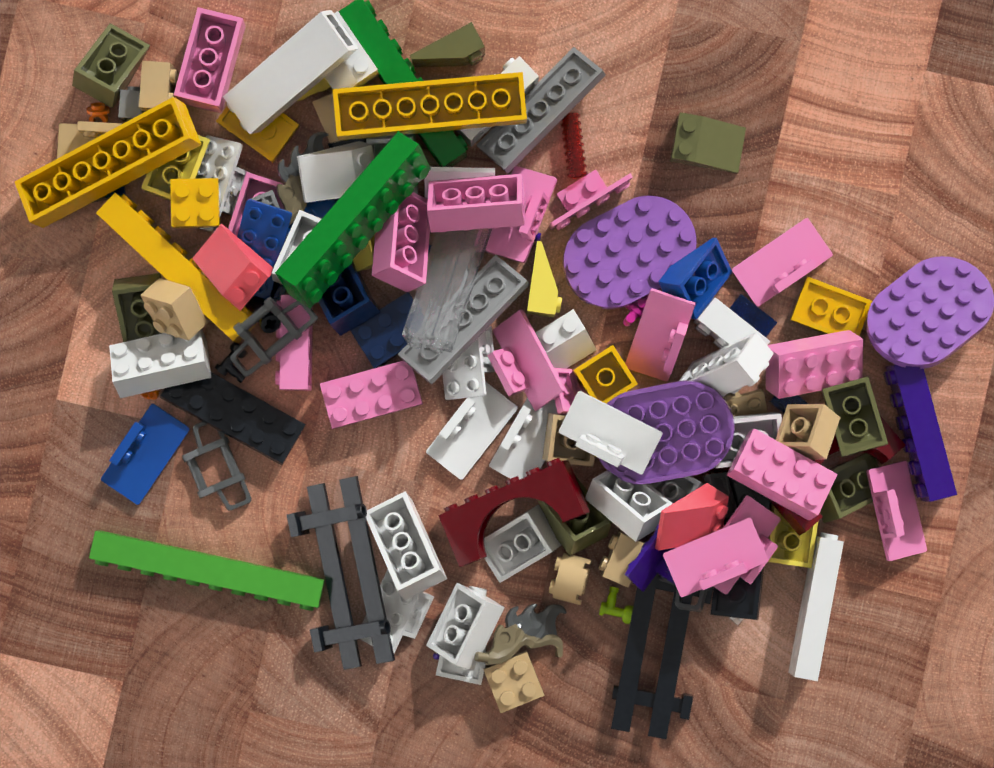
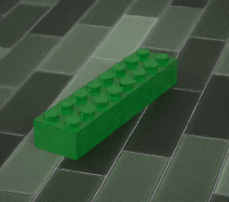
M355 0L338 11L378 69V77L383 84L424 81L421 77L417 79L414 75L416 72L411 61L408 58H402L401 55L403 53L398 42L395 39H389V30L382 19L376 20V11L369 0L365 2L363 0ZM455 130L417 133L440 167H453L467 158L466 150H468V145L461 135H455L453 132Z
M398 131L279 267L275 274L291 297L309 309L319 302L324 292L337 281L342 271L351 265L355 256L367 246L374 234L382 229L386 220L398 210L399 205L405 198L409 197L418 183L427 177L431 168L417 142Z

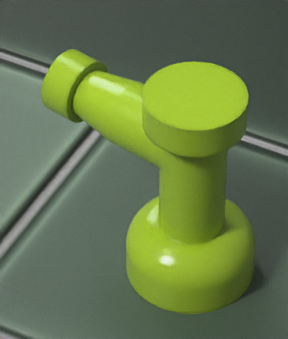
M610 586L607 602L602 601L599 615L607 614L620 617L625 624H630L633 606L627 605L624 609L615 607L619 588Z

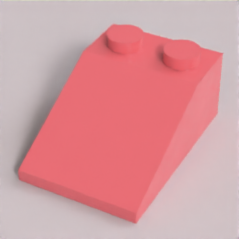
M222 223L192 258L221 295L240 311L272 275L273 270L269 263Z
M706 483L662 510L655 549L659 551L677 548L723 529L725 515L728 511L729 496Z

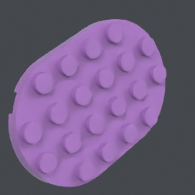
M658 196L633 198L587 221L572 234L563 256V271L566 281L571 290L588 304L602 307V309H617L628 306L648 296L652 288L656 290L661 289L658 281L668 268L696 249L695 229L685 211L674 202Z
M944 256L923 260L875 297L867 314V335L875 350L883 358L895 365L904 368L906 366L920 367V369L936 366L949 358L985 328L994 309L993 290L985 275L975 266L964 260Z
M677 381L624 392L614 397L607 404L661 431L663 435L643 474H639L623 465L616 467L600 458L599 460L608 472L610 471L622 481L632 484H650L702 474L718 465L730 450L735 432L732 411L722 395L712 387L697 381Z

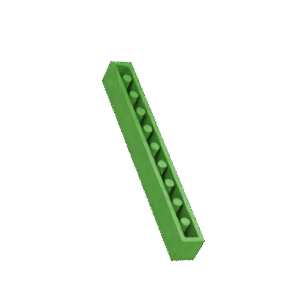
M101 530L95 531L89 559H94L95 564L101 566H109V563L117 564V569L131 571L132 568L141 570L140 574L154 576V573L163 574V579L177 581V578L186 579V584L199 586L200 583L209 584L208 588L212 590L222 591L223 588L232 589L231 593L235 595L245 596V593L255 594L254 598L258 600L268 601V597L277 599L278 604L290 606L291 602L300 604L301 609L313 611L314 607L318 608L320 606L325 579Z

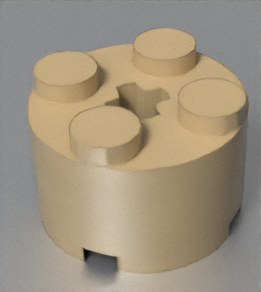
M567 553L557 557L554 570L558 571L557 577L551 580L549 593L553 594V598L581 605L582 600L578 599V597L582 594L584 595L590 569L586 568V564L590 565L592 560L575 555L570 556Z

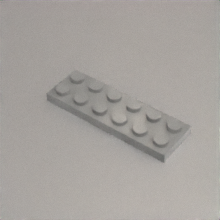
M573 47L525 95L527 124L495 126L477 144V147L508 174L606 74L600 67Z
M495 255L398 355L432 385L530 285L529 282Z

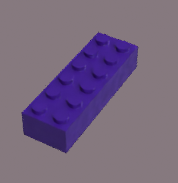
M895 364L886 366L884 379L892 390L890 401L892 407L897 409L898 417H896V424L904 435L902 441L906 446L903 450L909 454L908 469L916 480V484H914L916 497H920L921 501L932 502L957 495L924 369L912 366L904 368Z

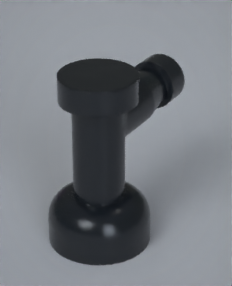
M233 342L230 345L231 352L220 365L217 364L215 368L224 376L229 373L241 383L246 377L233 365L230 358L240 345ZM244 349L238 357L244 358L248 352Z

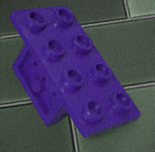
M659 524L650 540L643 544L637 558L628 565L625 576L641 591H645L657 573L675 585L663 557L665 552L675 548L659 551L655 549Z

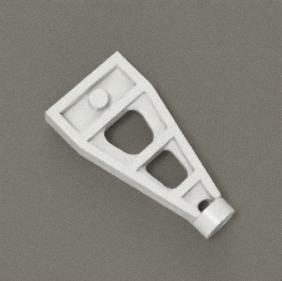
M469 586L470 589L486 596V589ZM440 655L436 675L481 685L484 674L483 668H485L486 664L485 662H478L473 671L456 666Z

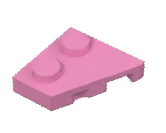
M554 368L565 388V391L554 399L558 415H567L577 392L582 391L586 393V391L579 384L572 369Z

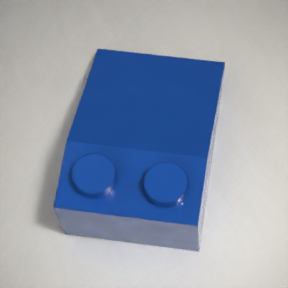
M712 238L671 265L658 283L663 292L694 302L695 307L691 319H697L732 274V270L717 238Z

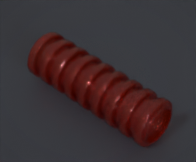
M568 113L561 120L563 122L561 123L563 128L562 135H564L562 140L565 142L563 148L566 149L564 155L567 156L565 163H568L566 170L569 171L567 177L570 179L582 178L588 175V172L585 171L587 164H584L586 157H583L585 150L582 149L584 143L581 142L583 136L580 135L582 128L579 127L581 121L578 119L580 118L578 113Z

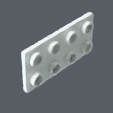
M207 135L205 138L210 139L196 179L218 178L220 216L222 212L233 215L247 172L236 167L243 144ZM199 228L213 233L216 228Z
M442 307V308H437V309H436V315H437L444 307ZM489 326L443 373L446 400L486 395L484 373L495 372L487 356L494 351L492 326Z
M486 381V395L467 397L426 450L428 455L460 480L466 476L518 409V406Z
M582 391L577 392L559 429L560 434L576 441V447L616 467L623 465L639 474L644 473L663 435L661 431Z
M527 397L492 458L489 467L510 479L518 476L519 480L527 476V471L537 467L541 468L545 461L542 457L548 413L558 414L554 399L541 409L535 411Z
M387 569L380 588L386 618L390 623V638L393 652L395 653L403 635L415 639L434 596L422 591L405 600L397 591ZM366 615V617H365L363 623H368L367 615ZM371 637L360 639L373 646Z

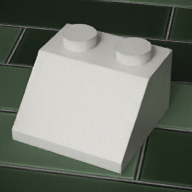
M574 309L535 332L554 368L567 369L597 350Z

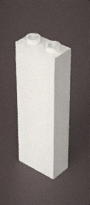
M331 10L322 11L226 93L223 98L226 100L229 110L236 114L240 120L241 127L249 134L261 132L352 55L358 47Z
M821 532L820 536H816L812 568L807 569L788 673L797 678L818 681L844 543L838 540V535Z

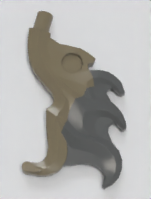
M317 132L310 136L307 147L302 154L298 153L299 146H295L291 152L288 167L284 166V159H281L278 164V175L284 184L277 185V193L284 206V210L292 212L290 225L295 221L299 210L304 211L307 205L303 199L297 156L325 150L322 141L324 137L329 135L328 133Z
M531 604L518 616L516 612L519 607L511 608L505 618L506 627L504 628L503 625L499 624L494 632L490 651H487V653L476 652L475 661L485 662L486 665L500 664L511 659L524 645L529 649L553 645L556 649L555 656L561 658L563 656V642L557 636L555 622L560 613H567L565 608L558 604H551L546 606L543 611L535 613L534 609L537 607V604Z

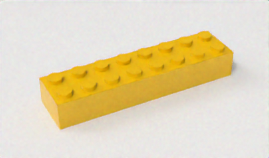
M523 72L333 89L338 140L394 136L398 131L405 135L527 124Z
M172 97L16 180L15 185L29 222L45 228L200 146L201 142L186 105Z
M114 193L96 214L168 281L191 287L203 314L233 342L239 344L242 338L233 327L238 322L242 323L253 313L245 306L240 311L223 297L192 258L189 260L186 257L188 252L176 242L172 244L169 241L171 236L159 226L155 228L152 225L155 221L142 210L139 212L135 210L138 205L125 194L120 196ZM254 324L248 330L251 331L256 326V324Z

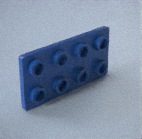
M248 199L237 237L274 268L291 230L289 225L292 212ZM272 275L254 296L263 299L271 297L275 282L272 280Z
M151 404L141 420L133 424L110 458L111 464L101 477V481L136 505H139L190 431V428L157 405Z

